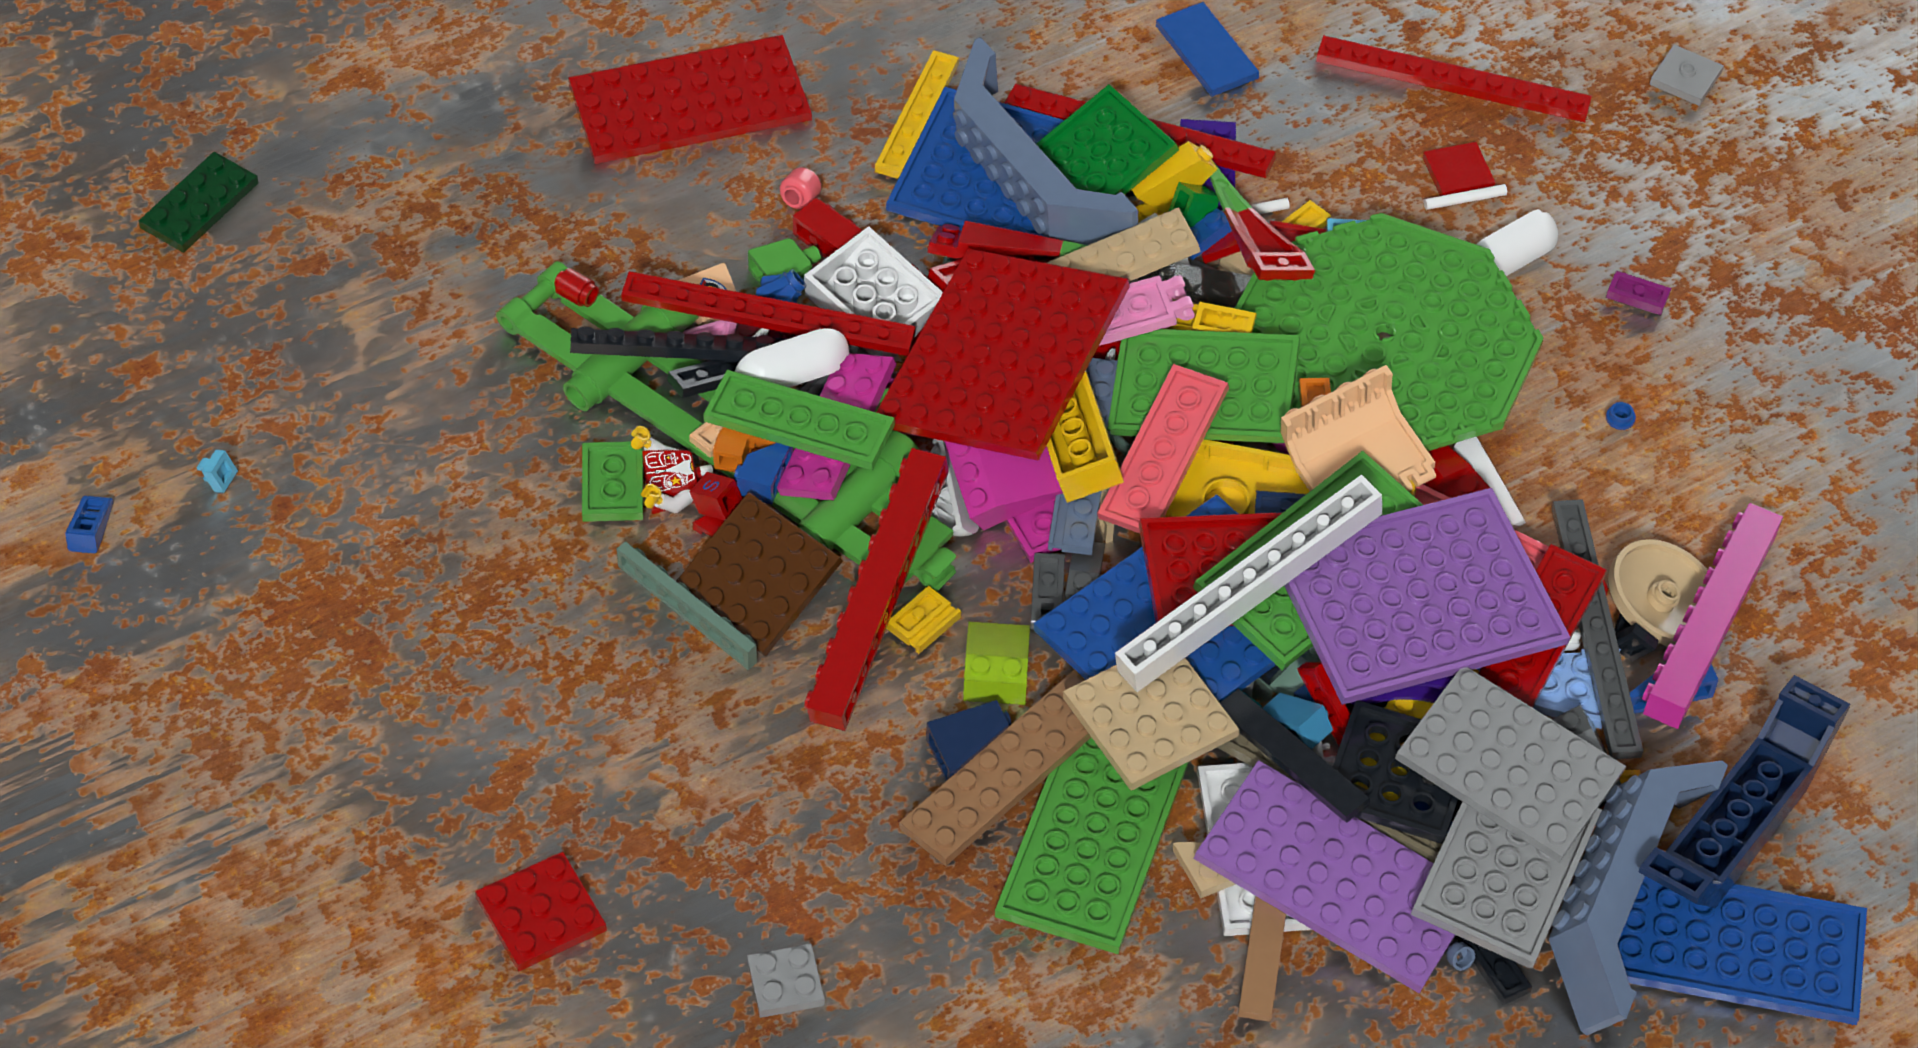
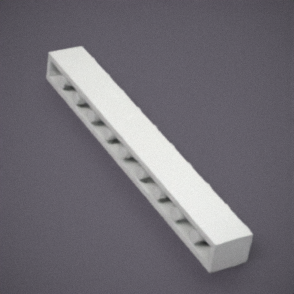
M1363 475L1357 477L1115 652L1117 671L1136 692L1143 689L1382 515V494Z

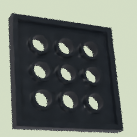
M1355 701L1332 766L1352 784L1361 782L1368 787L1366 791L1362 792L1370 798V805L1355 817L1443 844L1458 798L1437 785L1424 783L1422 780L1423 776L1395 759L1398 750L1401 748L1400 744L1407 740L1422 719L1363 701ZM1371 733H1380L1385 737V740L1375 741L1369 735ZM1369 757L1374 759L1377 764L1366 766L1360 760ZM1402 767L1407 771V774L1399 776L1394 774L1391 769ZM1393 792L1398 795L1399 799L1389 801L1382 794ZM1418 801L1425 802L1430 806V809L1425 811L1419 810L1414 806V803Z

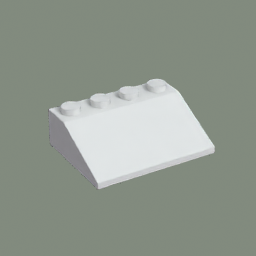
M869 226L804 275V282L806 284L805 295L819 308L916 326L914 338L925 326L943 294L938 287ZM864 348L871 355L889 356L893 358L896 355H898L894 353Z

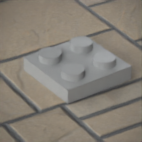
M811 943L747 955V964L760 1018L825 1006V999Z

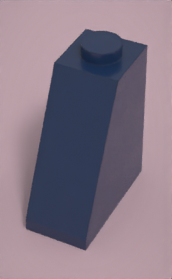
M997 700L927 722L926 741L945 781L957 773L1012 724L1006 710L1002 711Z

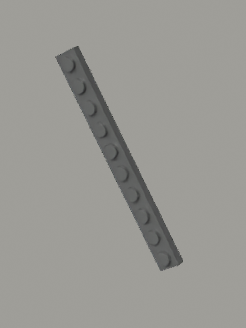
M1583 499L1553 501L1551 509L1561 549L1599 566ZM1602 581L1579 623L1580 633L1609 756L1615 760L1641 758L1643 747Z

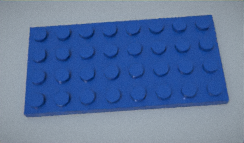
M1646 876L1644 877L1617 943L1630 984L1857 1025L1859 1021L1867 908L1734 884L1718 906L1712 908L1695 904Z

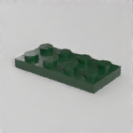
M212 152L138 220L139 226L142 230L184 253L259 183L258 176L222 155Z

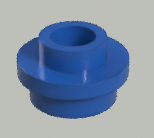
M1617 402L1606 412L1607 423L1615 429L1626 430L1635 423V412L1628 403Z

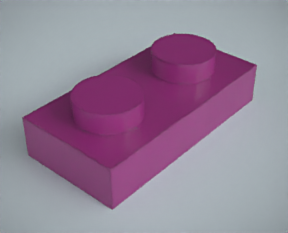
M1616 270L1606 298L1662 315L1671 288Z

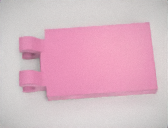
M1159 275L1130 283V287L1099 346L1177 325L1176 318L1182 320L1193 319L1195 315L1192 307L1194 306L1190 296H1186L1183 277L1179 275L1162 281Z

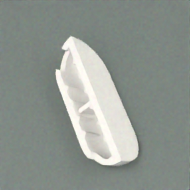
M1537 209L1485 237L1476 245L1490 249L1495 257L1494 262L1497 267L1508 276L1550 252L1557 244L1558 228L1555 220L1549 213Z
M818 329L750 352L740 360L735 372L790 388L838 371L840 364L846 356H849V346L841 332L834 329Z
M1474 437L1457 442L1453 450L1466 460L1489 487L1493 489L1513 529L1525 524L1526 522L1478 438Z
M934 439L932 444L935 446L930 453L946 456L949 473L932 515L951 528L953 536L964 537L972 535L978 531L979 526L969 517L945 442Z

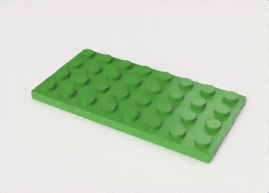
M1361 451L1198 578L1193 588L1197 592L1203 590L1360 475H1363L1382 494V515L1422 506L1423 504L1364 451ZM1285 586L1232 623L1282 671L1313 647Z
M1091 737L1048 775L996 906L995 917L1119 955L1189 762L1131 791Z

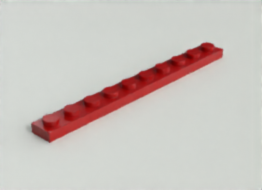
M1325 35L1322 37L1316 62L1584 123L1586 122L1592 98L1591 95Z
M1014 84L1004 103L1066 120L1086 102ZM1148 118L1169 136L1178 147L1188 141L1198 147L1201 145L1205 146L1213 154L1212 160L1216 166L1266 179L1276 159V151Z
M631 271L628 272L621 293V299L624 302L795 335H802L818 329H834L845 336L848 345L908 356L911 351L916 326Z

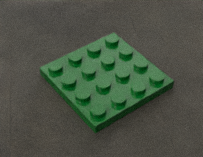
M1110 84L1036 143L1076 189L1113 195L1120 192L1124 195L1127 194L1179 151L1177 144Z

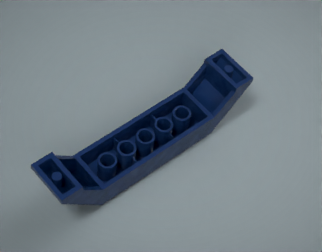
M1794 675L1779 693V697L1758 737L1722 780L1719 789L1710 795L1666 852L1655 847L1641 864L1638 872L1695 904L1716 908L1806 793L1851 704Z

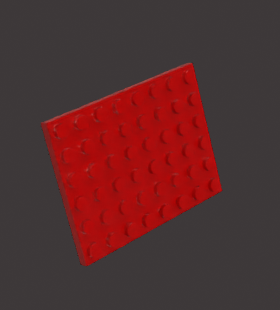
M967 249L876 413L893 417L895 420L894 431L1038 461L1130 287L1128 278Z

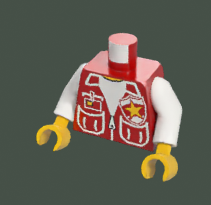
M637 426L631 433L634 437L631 441V446L637 450L644 447L645 450L642 451L646 486L640 493L642 497H646L644 504L647 508H651L652 514L663 511L679 513L688 505L694 503L689 491L706 472L713 473L712 465L694 467L690 451L666 446L650 438V432L646 427Z

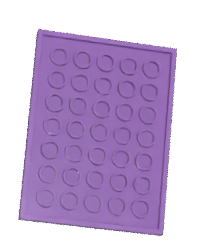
M1492 488L1379 516L1284 585L1342 705L1455 675L1459 669L1466 667L1474 670L1567 645L1571 638Z

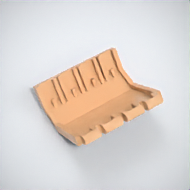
M1387 365L1379 369H1371L1363 377L1353 382H1345L1335 391L1327 395H1319L1309 404L1299 409L1293 408L1281 417V435L1295 470L1309 491L1313 490L1361 451H1364L1407 491L1413 489L1410 480L1418 487L1436 478L1434 459L1399 410L1392 392L1393 374Z

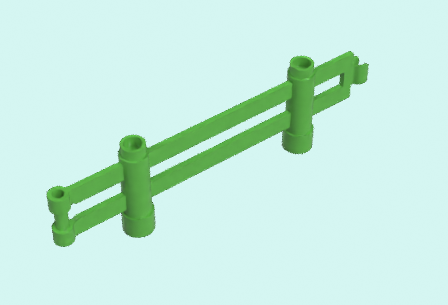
M555 261L537 277L538 284L521 299L514 297L496 313L499 324L508 333L523 336L574 371L572 377L563 385V391L575 407L582 411H588L595 404H600L608 396H611L714 466L713 456L711 458L692 444L689 439V435L703 423L632 376L647 361L667 374L672 370L702 363L698 359L570 353L571 334L543 315H536L533 312L550 297L553 299L561 298L562 304L602 330L620 328L624 331H639L647 329L653 332L664 333L670 331L683 333L699 316L643 305L641 311L633 317L600 294H598L596 301L590 307H580L555 292L554 281L559 272L568 269L558 261ZM716 390L698 395L710 402ZM892 431L873 471L850 465L834 501L822 500L818 502L812 498L781 496L778 492L771 506L798 523L797 527L831 551L835 548L860 565L863 559L866 560L868 557V546L871 537L858 529L857 526L871 512L880 516L882 509H887L890 502V489L893 483H898L900 478L899 469L903 458H908L911 448H919L906 435L898 431ZM720 470L730 478L734 479V472ZM933 516L929 520L905 583L915 575L925 587L930 586L937 592L956 573L955 567L950 565L955 560L956 554L942 547L953 536V530Z

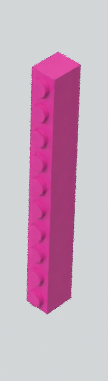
M1752 503L1748 504L1744 513L1738 512L1732 525L1735 531H1728L1722 544L1725 550L1719 548L1712 565L1716 566V568L1709 567L1703 580V584L1706 587L1699 586L1693 600L1696 606L1689 605L1683 619L1686 625L1680 624L1673 638V641L1677 643L1675 645L1671 643L1668 645L1663 657V661H1666V664L1659 663L1652 679L1656 681L1655 685L1649 682L1642 700L1647 702L1643 712L1644 715L1676 729L1679 728L1776 538L1783 516Z

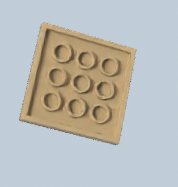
M1186 658L1138 692L1117 671V665L1063 691L1065 702L1131 791L1239 736L1237 725Z

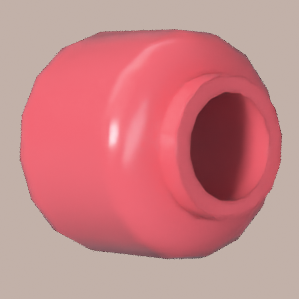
M803 167L796 168L790 172L780 185V195L783 201L793 209L801 210L818 197L821 192V182L818 176L813 171Z

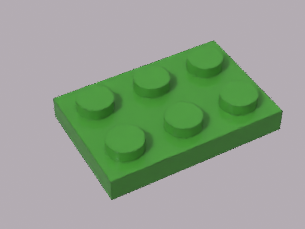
M631 441L582 443L583 522L643 520V497L640 495L643 490V447L639 450L634 449L631 446Z

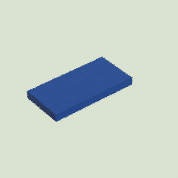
M1204 2L1156 19L1158 30L1211 97L1259 79L1258 69Z

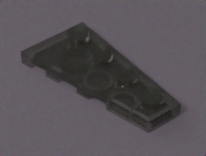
M1173 263L1147 274V279L1160 275L1162 281L1180 275L1185 282L1186 296H1190L1192 302L1198 304L1199 302L1229 308L1236 307L1252 277L1251 275L1180 263Z

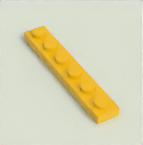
M935 50L932 51L875 163L876 173L899 178L944 87H948L959 65V57Z

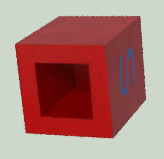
M706 472L689 491L699 514L721 520H726L743 500L735 479Z

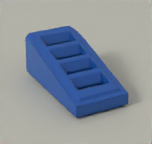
M82 497L65 532L69 551L97 553L113 506V498Z

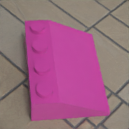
M944 441L969 517L983 530L1056 497V495L1063 494L1047 446L1037 461Z

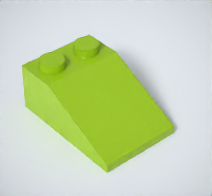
M968 622L963 701L989 703L997 700L1000 704L1025 705L1030 625Z

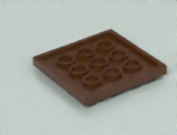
M748 492L676 582L685 584L690 593L696 598L705 600L720 617H726L743 635H749L755 641L757 651L766 657L843 561L837 554Z

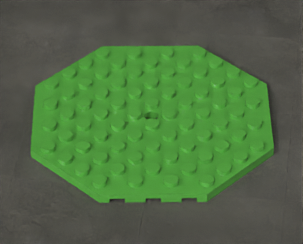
M1383 213L1371 215L1370 220L1356 223L1354 220L1333 226L1332 231L1319 234L1318 231L1297 236L1292 243L1306 253L1315 269L1313 278L1299 279L1297 281L1259 280L1254 272L1234 308L1257 314L1252 333L1300 335V349L1292 409L1301 408L1299 378H1330L1331 392H1333L1341 384L1353 382L1363 377L1367 371L1379 369L1387 365L1393 374L1392 392L1399 410L1427 451L1503 429L1544 339L1539 329L1536 330L1531 323V316L1522 301L1517 300L1512 291L1513 286L1505 273L1497 267L1494 262L1495 257L1490 249ZM1385 332L1390 334L1391 337L1380 340L1377 334Z

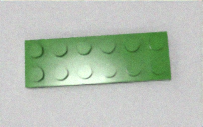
M726 370L703 414L704 422L872 471L895 426L893 417L730 370Z

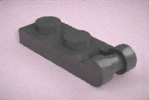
M1034 553L1031 629H1034V623L1045 616L1041 614V610H1053L1063 603L1065 554Z

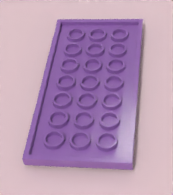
M1259 760L1194 856L1196 861L1419 994L1455 937V934L1411 915L1412 909L1434 863L1356 817L1347 823L1344 822L1302 785Z

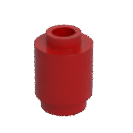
M572 268L559 272L554 281L555 292L580 307H590L596 301L599 294V287L595 285L593 280Z

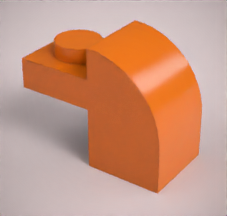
M723 427L717 436L713 448L714 469L735 473L739 464L743 465L747 454L773 445L776 442Z

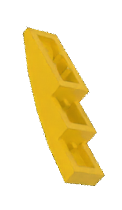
M1199 302V305L1193 304L1192 310L1195 315L1193 319L1182 320L1176 318L1177 325L1162 328L1169 330L1252 333L1257 314Z

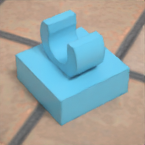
M215 450L210 459L202 458L196 467L197 470L202 471L204 481L210 484L214 492L219 493L226 491L238 472L225 450Z

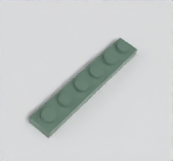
M626 541L617 548L619 568L747 670L757 663V646L749 635H743L734 628L729 619L720 617L705 600L696 598L690 593L685 584L677 583L662 566H656L648 560L644 552L639 548H633Z

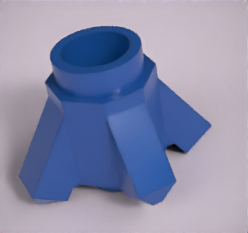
M791 269L788 273L783 272L779 275L762 276L760 281L761 287L757 288L755 295L797 303L798 298L802 295V290L806 288V284L798 273Z

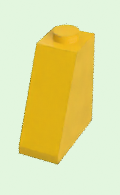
M1188 141L1178 147L1179 151L1132 189L1136 198L1167 213L1179 182L1202 186L1218 169L1212 161L1213 154L1205 146L1201 145L1198 147Z

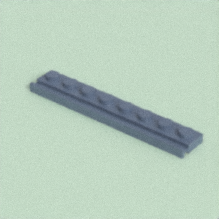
M1092 358L1086 370L1110 438L1108 422L1118 361ZM1102 490L1068 503L1064 494L1056 495L1048 550L1053 551V548L1062 549V552L1092 555L1098 520L1097 512L1100 507Z

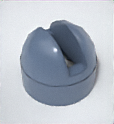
M1457 941L1447 948L1446 959L1455 969L1462 971L1472 965L1475 959V952L1466 943Z

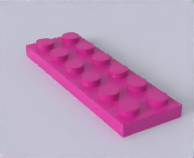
M849 353V356H846L840 364V369L829 375L820 397L875 412L896 367L894 358ZM795 448L778 483L777 490L781 496L834 501L851 464Z

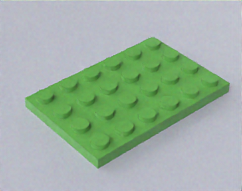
M1159 329L1121 340L1108 422L1110 435L1137 436L1173 364L1228 382L1229 390L1203 440L1285 443L1281 435V417L1292 409L1300 349V335Z

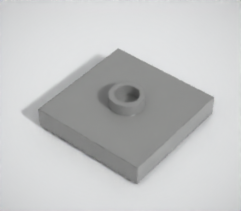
M1674 44L1651 77L1650 85L1700 106L1721 75L1724 65Z

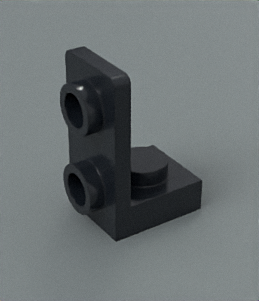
M1619 614L1614 630L1618 647L1621 649L1620 654L1633 662L1656 650L1659 642L1658 639L1637 623L1630 625L1622 614Z

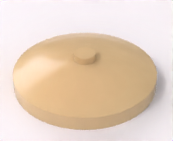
M1646 539L1627 545L1616 556L1609 569L1608 583L1612 599L1630 625L1637 623L1658 639L1659 644L1668 646L1670 643L1674 645L1677 643L1673 641L1674 635L1680 624L1686 625L1683 619L1689 605L1696 606L1693 600L1699 586L1706 587L1703 584V580L1708 570L1698 559L1684 549L1661 540Z

